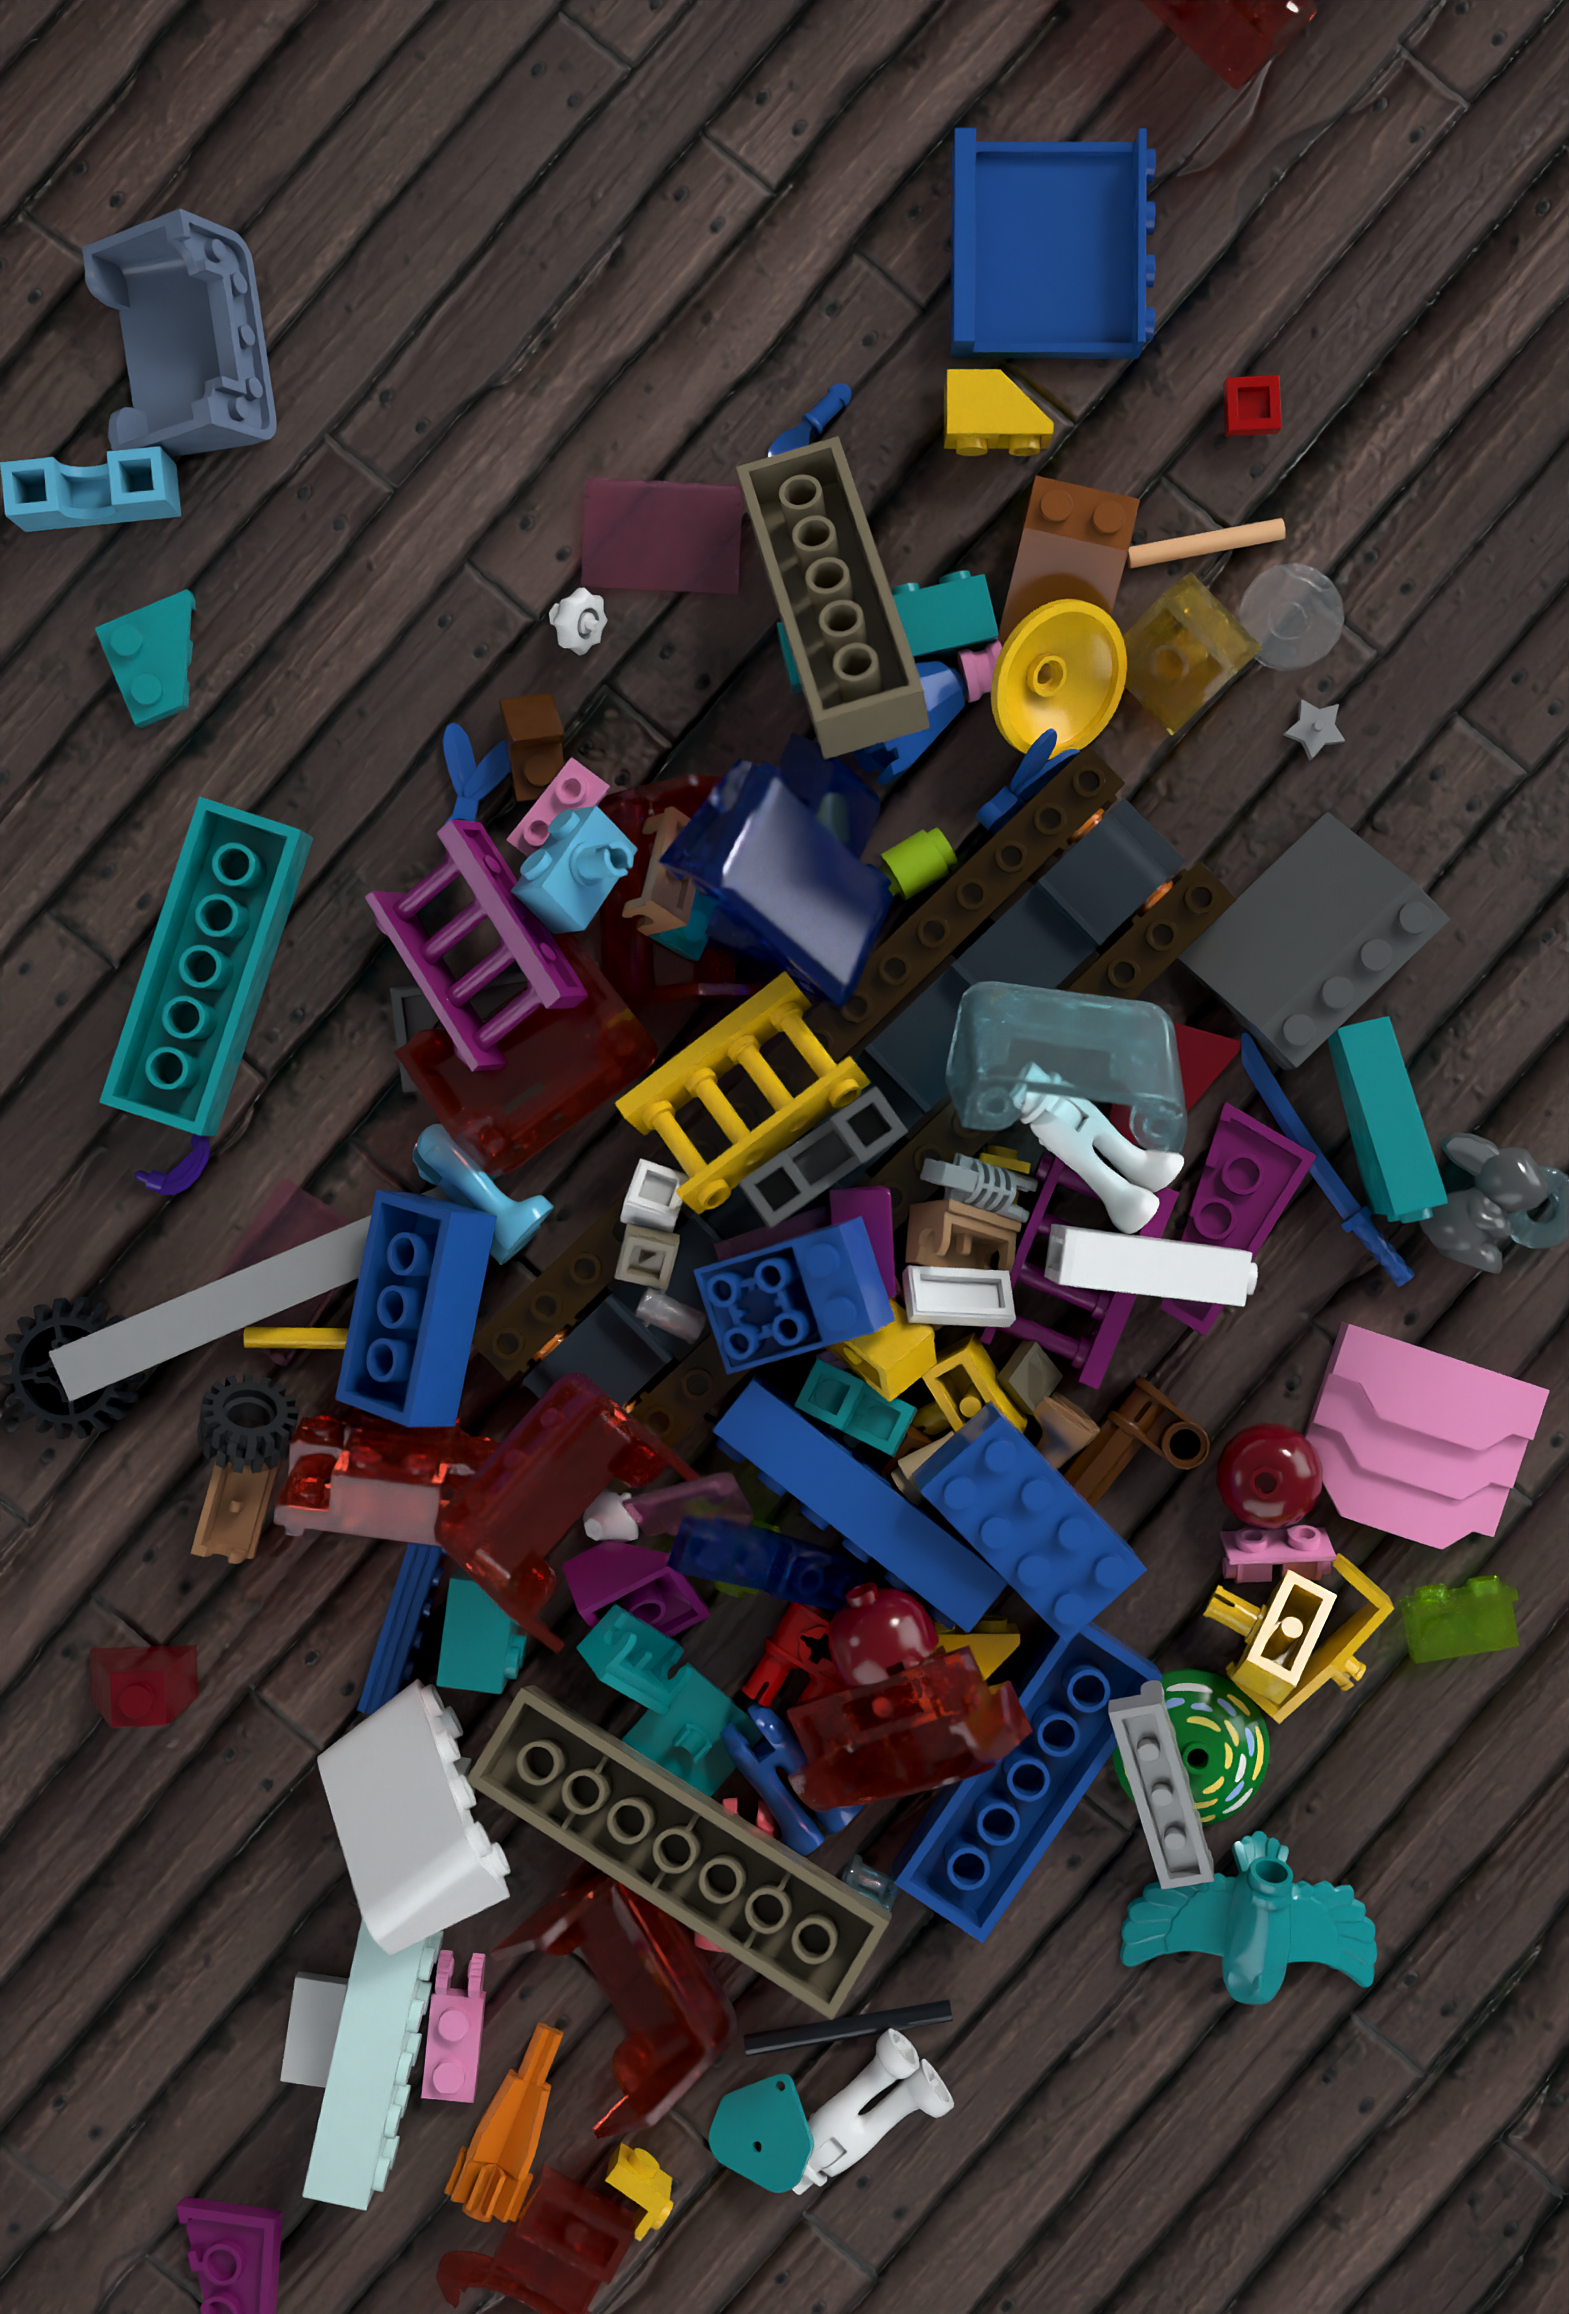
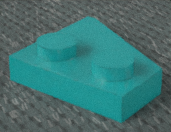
M188 589L95 627L133 722L139 728L188 709L190 683L187 679V671L192 663L193 642L190 640L192 610L195 611L196 605L194 595Z

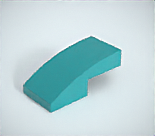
M818 1358L794 1404L795 1408L892 1457H895L918 1410L916 1407L897 1398L889 1402L865 1381Z

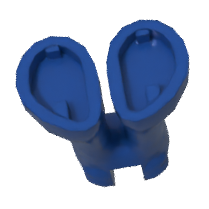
M757 1703L747 1708V1711L757 1725L758 1730L766 1737L763 1741L752 1748L747 1738L732 1722H729L719 1734L736 1767L757 1791L776 1819L781 1830L779 1842L804 1857L823 1843L825 1834L788 1792L776 1773L777 1767L783 1768L817 1814L820 1822L831 1835L846 1826L863 1808L866 1800L853 1786L838 1789L832 1786L807 1757L786 1724L770 1708Z

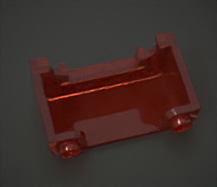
M572 932L551 933L589 996L575 1008L546 1009L542 1004L496 1043L508 1063L501 1070L472 1072L456 1055L454 1042L448 1032L439 1028L419 1031L410 1041L394 1052L451 1139L482 1170L491 1176L505 1175L520 1167L643 1074L654 1063L658 1055V1047L655 1041ZM528 985L481 1019L483 1024L485 1025L523 993L528 988Z

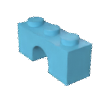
M160 446L108 451V463L91 467L64 465L59 463L54 457L0 462L5 516L25 532L181 517L177 467L175 462Z

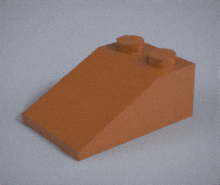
M1035 476L1028 497L998 630L999 638L997 641L1001 643L1002 647L1012 631L1026 616L1037 608L1056 600L1077 599L1098 606L1108 615H1112L1140 499Z

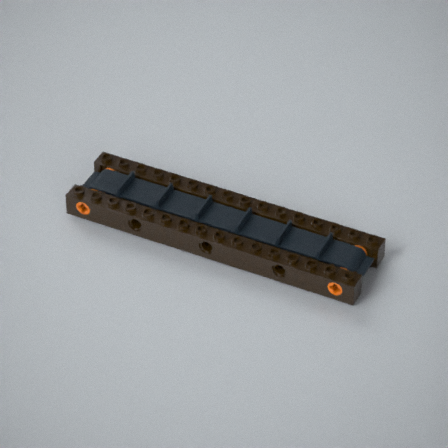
M1089 745L803 1020L836 1065H839L850 1056L871 1083L861 1090L858 1098L876 1086L908 1132L904 1134L908 1139L904 1144L905 1146L882 1169L871 1177L865 1172L896 1141L770 1229H768L738 1185L731 1190L730 1196L721 1205L712 1209H706L701 1214L695 1212L683 1201L679 1216L684 1213L688 1220L674 1233L680 1235V1241L667 1290L614 1279L627 1224L620 1220L623 1204L628 1193L626 1191L472 1341V1344L507 1380H510L520 1370L522 1373H525L540 1358L542 1362L522 1382L582 1444L602 1425L606 1426L591 1441L593 1446L586 1452L583 1459L619 1496L636 1482L753 1368L730 1374L726 1373L693 1270L830 1226L829 1189L878 1185L888 1188L891 1195L892 1232H894L909 1218L910 1204L925 1202L941 1187L920 1178L926 1158L952 1164L956 1153L972 1157L1019 1111L1006 1097L1016 1079L1026 1067L1032 1065L1045 1078L1059 1073L1237 900L1232 892L1201 860L1188 870L1184 868L1169 883H1166L1165 881L1185 860L1125 798L1105 817L1101 816L1118 799L1115 794L1125 785V782ZM1075 841L1076 845L1033 886L1028 879L1052 855L1058 858L1069 844L1071 845ZM1139 908L1138 915H1135L1123 925L1126 930L1100 955L1095 949ZM989 918L994 924L956 959L951 954L954 949ZM1057 988L1061 993L1055 998V1001L1035 1021L1023 1029L1019 1022L1052 990ZM788 1036L764 1058L793 1099L819 1080V1077ZM749 1074L725 1096L750 1132L776 1113ZM836 1109L784 1150L797 1143L843 1109ZM710 1112L686 1133V1136L707 1165L733 1146ZM671 1150L655 1163L687 1174ZM607 1287L612 1294L574 1331L568 1334L567 1331L570 1328L567 1324L571 1327L583 1317L580 1312ZM673 1357L679 1361L653 1388L647 1385L639 1395L641 1400L637 1397L633 1401L631 1400Z

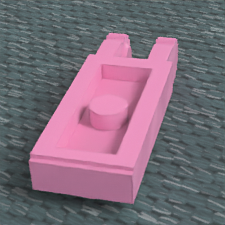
M440 1950L435 1987L431 1994L421 2098L474 2103L477 2092L486 1991H483L485 1954L473 1953L468 1966L469 1983L468 1990L450 1988L455 1961L453 1951Z

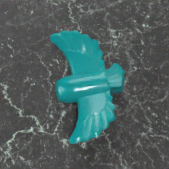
M1256 1831L1252 1837L1245 1836L1241 1841H1237L1232 1845V1853L1239 1871L1238 1876L1225 1877L1220 1873L1214 1874L1213 1882L1163 1890L1160 1882L1150 1883L1145 1886L1143 1897L1134 1899L1129 1903L1128 1917L1121 1927L1123 1942L1120 1948V1957L1127 1967H1134L1160 1955L1181 1951H1197L1222 1956V1975L1229 1996L1243 2004L1263 2005L1269 2003L1281 1988L1287 1963L1319 1962L1345 1973L1364 1988L1371 1986L1374 1979V1963L1378 1952L1374 1940L1376 1927L1372 1920L1365 1916V1905L1359 1900L1354 1899L1352 1887L1350 1885L1333 1887L1328 1881H1320L1313 1886L1305 1881H1299L1296 1884L1292 1883L1293 1872L1286 1864L1289 1854L1288 1847L1280 1845L1275 1838H1267L1266 1834L1261 1831Z

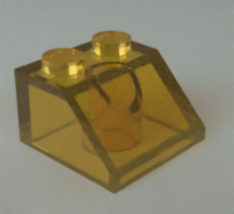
M1190 571L1164 592L1123 636L1127 655L1125 687L1173 736L1230 682L1263 647Z

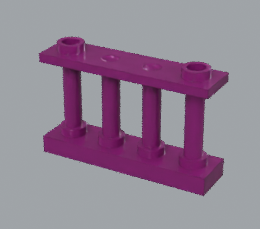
M451 819L437 832L447 849L446 858L405 895L399 892L371 891L365 899L375 913L374 919L377 926L391 939L453 1040L454 1051L458 1058L472 1072L501 1070L508 1063L496 1045L499 1040L542 1004L546 1009L575 1008L589 994L547 927L511 892L518 881L481 822ZM463 874L474 892L473 901L430 938L416 913L455 878ZM489 917L501 935V944L457 981L442 956ZM517 961L528 979V988L484 1025L469 999L511 963Z
M1044 1150L1033 1174V1178L1040 1183L1028 1210L1030 1212L1028 1220L1025 1224H1022L1021 1232H1019L1016 1239L1015 1261L1009 1273L1011 1289L1013 1290L1016 1281H1019L1089 1310L1090 1317L1095 1318L1096 1321L1089 1338L1081 1336L1079 1340H1076L1015 1314L1016 1320L1010 1327L976 1326L979 1328L977 1337L980 1341L990 1345L997 1329L1026 1342L1037 1341L1041 1348L1070 1359L1069 1365L1076 1368L1072 1377L1077 1381L1099 1389L1137 1294L1102 1289L1096 1291L1091 1288L1061 1285L1044 1277L1045 1269L1025 1261L1036 1232L1050 1237L1051 1224L1079 1227L1045 1213L1056 1184L1103 1202L1081 1176L1053 1152ZM1167 1187L1154 1192L1153 1194L1159 1198V1206L1156 1213L1146 1225L1131 1235L1161 1239L1179 1192Z

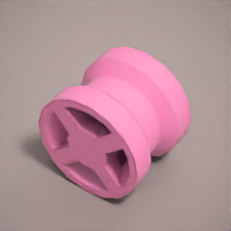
M999 641L990 642L984 650L976 652L968 648L957 650L959 673L965 682L967 690L965 696L969 703L978 701L984 693L991 692L995 664L1002 649Z

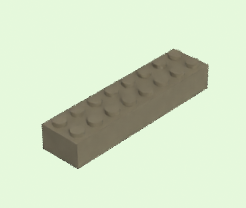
M535 1685L520 1689L467 1777V1781L471 1786L831 2020L834 2019L890 1922L891 1912Z

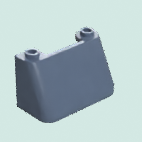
M177 209L82 247L85 282L89 291L103 304L119 310L133 408L124 407L111 414L108 438L112 451L160 446L169 457L250 446L270 440L275 435L277 429L276 413L254 264L248 246L241 236L233 230L183 209Z

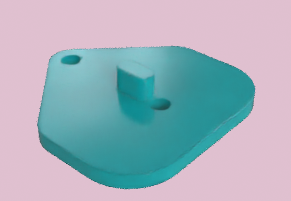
M785 2073L776 2074L726 2094L719 2104L709 2131L710 2149L714 2157L721 2164L775 2193L789 2191L798 2185L803 2177L814 2147L813 2137L794 2082ZM780 2081L785 2084L784 2091H781L778 2087ZM757 2141L761 2143V2151L755 2148Z

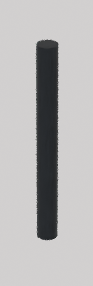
M948 1999L745 2034L743 2039L745 2053L749 2057L881 2034L889 2028L899 2031L951 2022L953 2017L950 2000Z

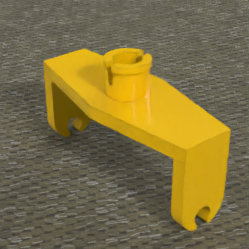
M1340 1553L1336 1555V1561H1332L1334 1563L1333 1566L1369 1601L1311 1655L1296 1687L1280 1705L1231 1679L1238 1665L1237 1662L1232 1660L1225 1667L1230 1679L1279 1724L1330 1678L1343 1691L1352 1688L1354 1684L1349 1678L1353 1676L1354 1679L1359 1681L1366 1670V1665L1358 1661L1353 1654L1394 1610L1389 1596Z

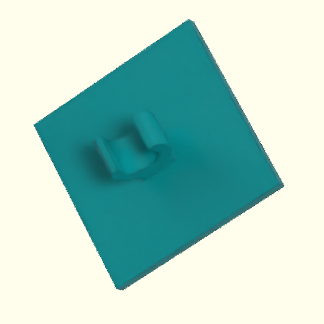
M687 1662L686 1666L693 1670L692 1677L686 1687L669 1704V1712L663 1717L648 1708L621 1741L711 1797L736 1768L722 1743L719 1733L729 1722H732L747 1738L752 1748L763 1737V1734L758 1730L757 1725L748 1713Z

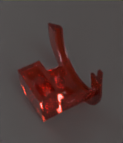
M542 2164L528 2190L517 2221L511 2222L493 2257L465 2250L447 2252L439 2261L436 2279L446 2303L454 2308H457L459 2305L461 2292L465 2293L467 2288H483L512 2297L541 2314H592L587 2309L602 2281L610 2284L635 2237V2216L633 2212L553 2168Z

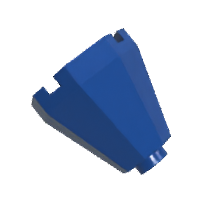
M939 660L915 664L925 693L929 729L852 751L860 768L866 773L876 769L881 772L875 780L882 786L900 777L965 707L963 696L967 693L966 685L962 676L955 668H948Z

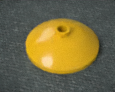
M1077 599L1056 600L1031 612L1009 635L995 664L991 683V706L999 731L1015 749L1027 754L1032 744L1042 733L1053 728L1057 732V741L1048 760H1051L1065 750L1083 749L1106 727L1120 702L1127 673L1125 643L1120 629L1111 616L1098 606Z

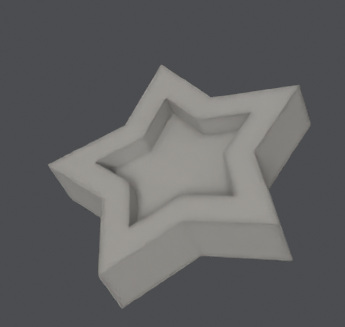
M1301 699L1298 706V722L1286 731L1283 736L1301 742L1309 761L1314 758L1323 745L1344 743L1345 740L1335 725L1339 704L1318 709Z

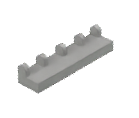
M1148 1681L1141 1686L1140 1695L1109 1700L1108 1713L1162 1890L1213 1882L1214 1862L1212 1854L1207 1847L1200 1813L1196 1809L1189 1785L1188 1772L1183 1765L1176 1741L1174 1724L1170 1721L1165 1704L1164 1690L1160 1681Z

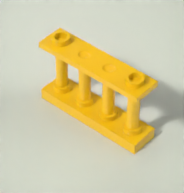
M786 971L615 1102L624 1118L644 1136L652 1130H657L690 1178L677 1188L675 1192L681 1200L698 1214H701L706 1209H712L721 1205L730 1196L731 1190L741 1180L766 1164L836 1109H843L853 1103L860 1096L861 1090L871 1083L850 1056L839 1065L835 1064L802 1020L803 1013L813 1007V1005ZM783 1031L819 1077L818 1081L794 1099L759 1052L763 1044ZM739 1064H742L776 1111L774 1115L751 1132L716 1085L719 1078ZM695 1097L700 1098L733 1145L709 1165L705 1163L674 1119L675 1112Z

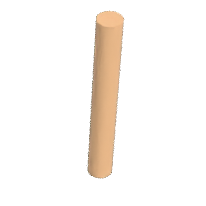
M1278 518L1132 546L1128 550L1127 564L1129 569L1282 540L1285 539V525L1283 519Z

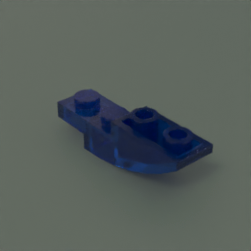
M684 1513L666 1564L677 1573L762 1590L776 1599L837 1611L840 1606L847 1602L845 1596L850 1590L859 1585L869 1583L875 1566L869 1562L865 1563L859 1558L764 1528L717 1516L715 1520L686 1513Z

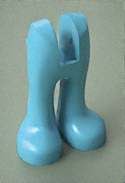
M433 1124L422 1131L418 1137V1142L413 1149V1162L418 1167L421 1178L439 1186L453 1203L497 1216L490 1254L500 1265L509 1261L531 1241L541 1229L540 1224L554 1209V1206L542 1195L530 1197L521 1202L511 1200L504 1195L484 1172L462 1139L447 1126Z

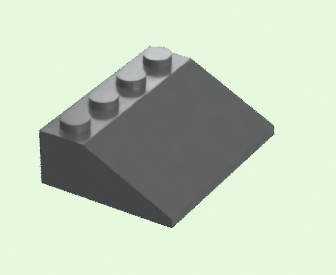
M1327 811L1237 897V900L1176 959L1283 1070L1297 1068L1422 948L1450 918L1409 876Z

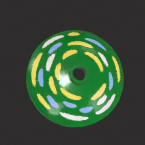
M1195 1668L1176 1669L1161 1673L1163 1678L1160 1682L1164 1690L1165 1704L1170 1721L1174 1724L1176 1741L1183 1765L1188 1772L1190 1789L1196 1809L1200 1813L1202 1826L1221 1822L1236 1814L1253 1798L1265 1777L1269 1762L1270 1745L1263 1716L1257 1705L1232 1680L1220 1674ZM1117 1745L1112 1752L1115 1772L1125 1792L1136 1804L1119 1746ZM1192 1750H1204L1205 1758L1201 1763L1195 1765L1188 1763V1754Z

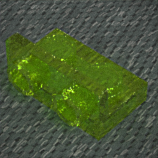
M1486 1575L1468 1579V1587L1448 1590L1445 1584L1424 1585L1415 1589L1416 1595L1400 1598L1410 1659L1415 1664L1520 1647L1512 1602L1519 1600L1517 1589L1505 1581H1500L1499 1576Z

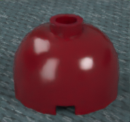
M1261 1422L1241 1429L1225 1444L1217 1461L1216 1485L1223 1503L1236 1518L1256 1528L1279 1529L1297 1523L1313 1509L1322 1490L1323 1467L1316 1448L1301 1433L1294 1431L1293 1428L1283 1423Z
M865 1583L850 1590L845 1596L847 1602L835 1612L829 1626L828 1647L831 1658L843 1682L847 1685L863 1686L890 1678L886 1668L900 1661H903L906 1670H908L931 1654L939 1643V1637L932 1617L919 1599L910 1592L896 1589L894 1586L877 1588L875 1583Z

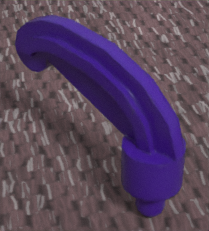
M194 1134L191 1137L190 1143L195 1149L169 1174L154 1169L151 1173L138 1170L135 1172V1178L146 1183V1189L158 1194L176 1195L187 1190L200 1177L208 1163L210 1156L208 1139L205 1136Z

